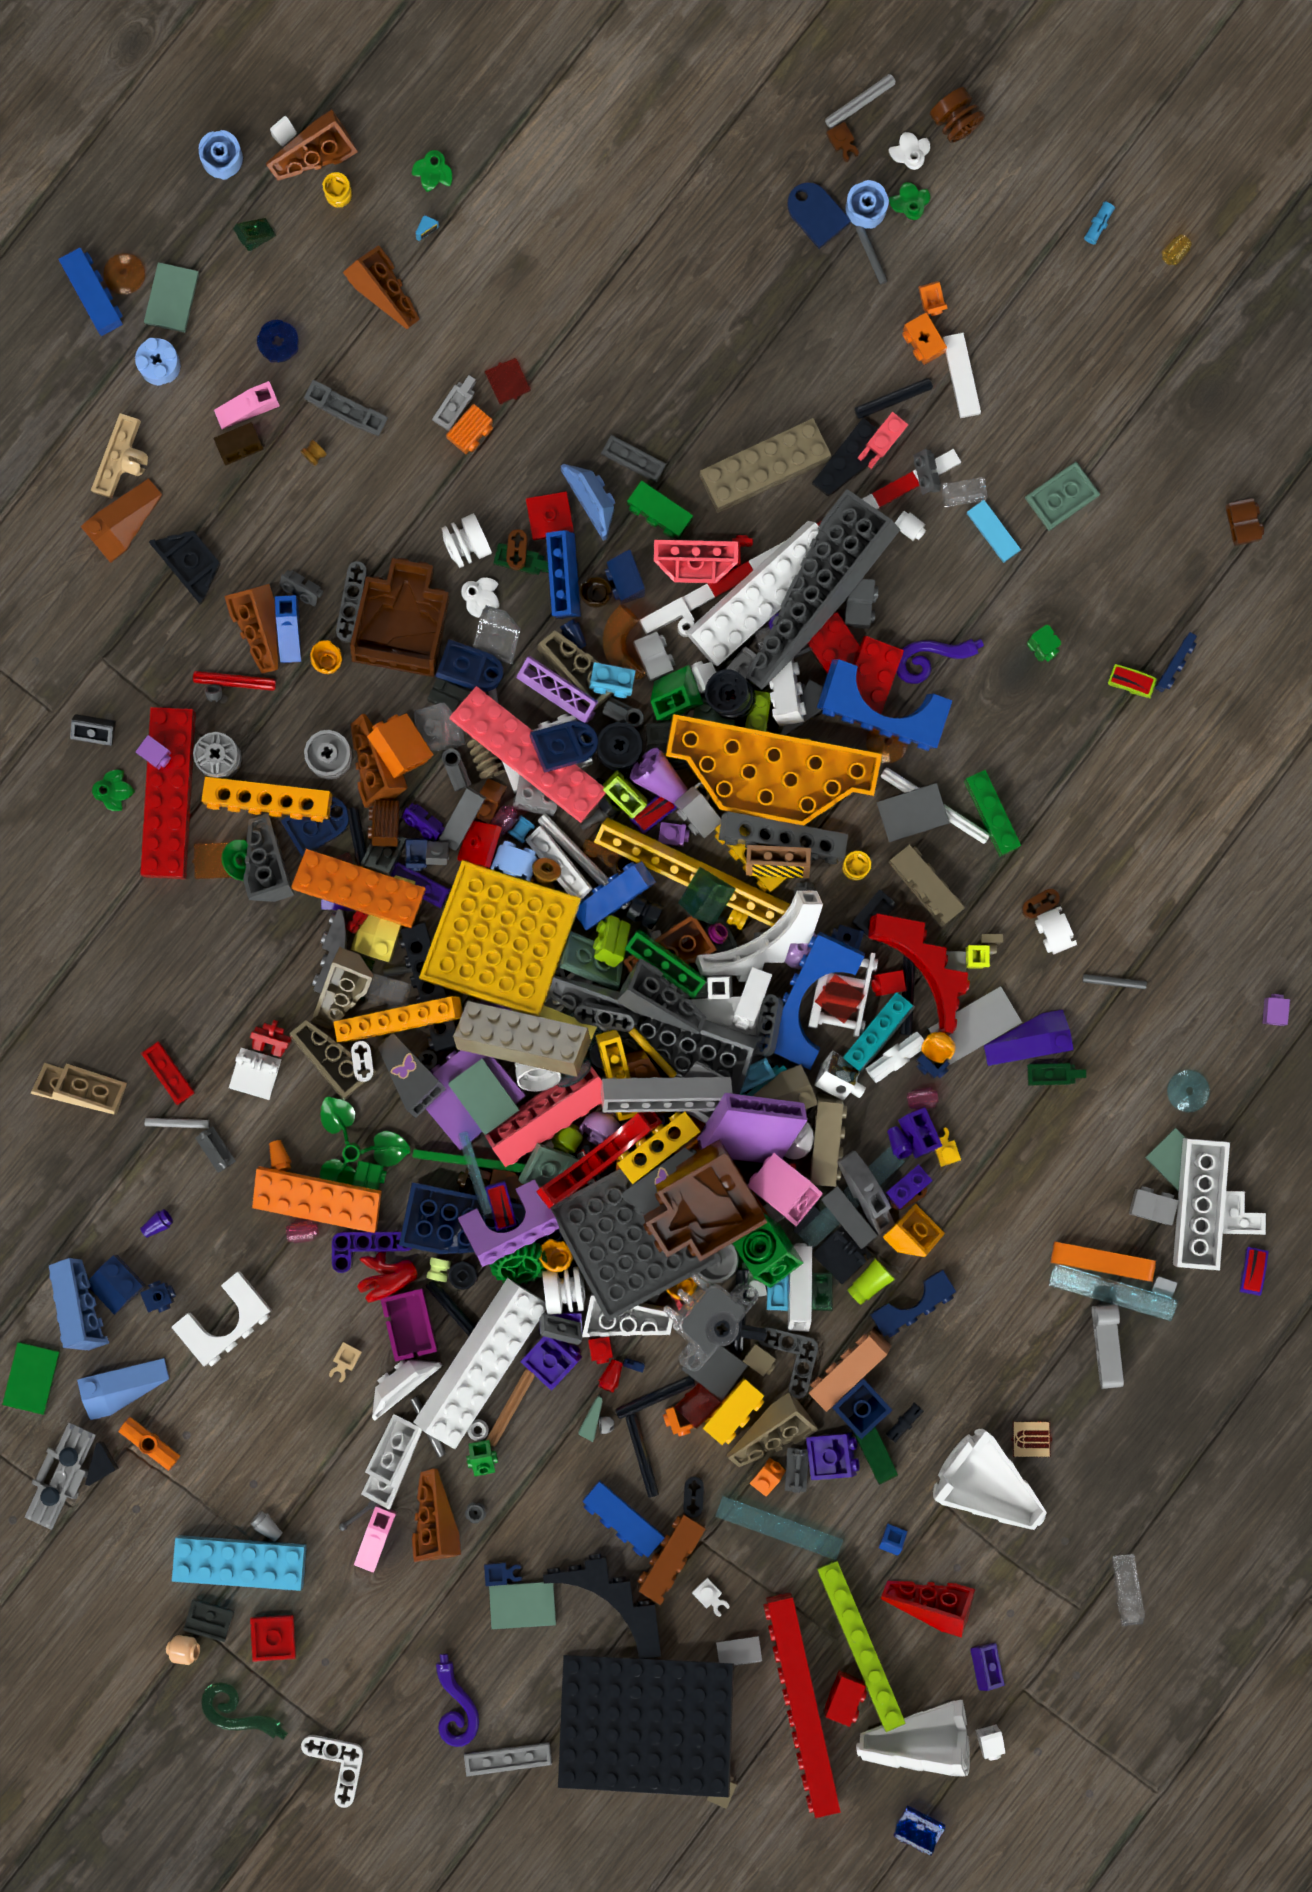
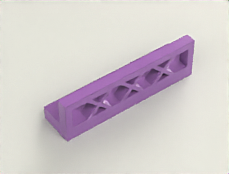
M531 656L526 658L516 677L517 679L581 722L586 723L593 719L595 715L593 710L598 703L597 700ZM530 664L536 667L538 674L528 668ZM550 676L553 678L555 685L544 679V677ZM568 688L571 690L572 697L561 689ZM584 699L587 702H589V708L580 703L578 700Z

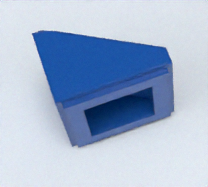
M887 1524L879 1549L899 1555L908 1531Z

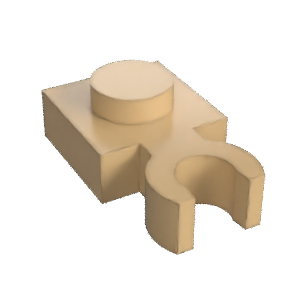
M343 1342L333 1360L338 1365L330 1371L329 1376L332 1377L338 1371L341 1373L339 1382H343L346 1378L345 1370L349 1369L352 1371L362 1351Z

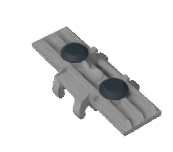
M68 1423L57 1449L47 1448L46 1452L48 1454L36 1479L32 1481V1484L37 1486L38 1489L25 1518L48 1529H53L67 1497L77 1499L80 1493L77 1491L83 1477L88 1475L89 1470L82 1469L81 1467L96 1437L95 1434ZM56 1458L60 1462L48 1485L44 1483V1480Z

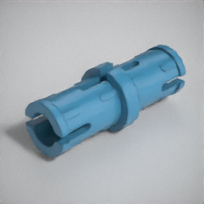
M1103 202L1097 216L1093 217L1092 225L1084 237V240L1088 243L1096 244L1103 229L1107 228V221L1113 210H1115L1111 203Z

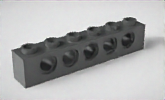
M729 811L721 817L719 840L725 841L727 845H737L739 843L744 844L745 848H747V845L805 848L800 844V838H803L807 843L806 848H811L810 860L824 859L825 863L838 864V862L845 859L848 834ZM740 827L746 829V836L741 835L739 831ZM760 830L766 833V840L760 837ZM780 834L786 837V844L780 841ZM820 842L826 845V851L820 848Z

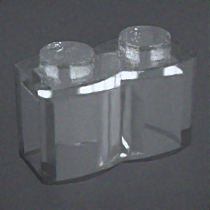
M372 973L374 976L367 993L364 995L368 999L367 1003L376 1006L384 1003L389 1005L388 1009L407 1006L413 987L412 984Z

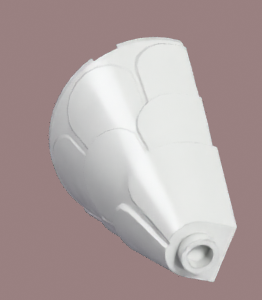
M977 1429L974 1431L975 1435L973 1436L968 1434L958 1443L944 1462L938 1474L940 1482L939 1484H934V1500L941 1503V1505L998 1519L1002 1523L1035 1530L1037 1526L1044 1522L1047 1512L1027 1481L1022 1479L1012 1461L1007 1458L995 1438L986 1430Z
M963 1700L951 1701L927 1711H921L904 1718L906 1724L888 1732H885L881 1725L860 1733V1743L856 1744L857 1755L861 1756L864 1761L895 1768L901 1766L912 1770H924L951 1776L963 1777L969 1774L970 1747Z

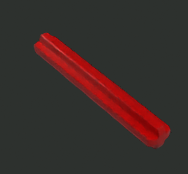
M194 671L193 681L195 683L274 691L276 688V680L271 678Z

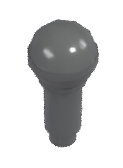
M599 807L594 815L584 821L580 827L584 831L597 822L604 821L609 816Z

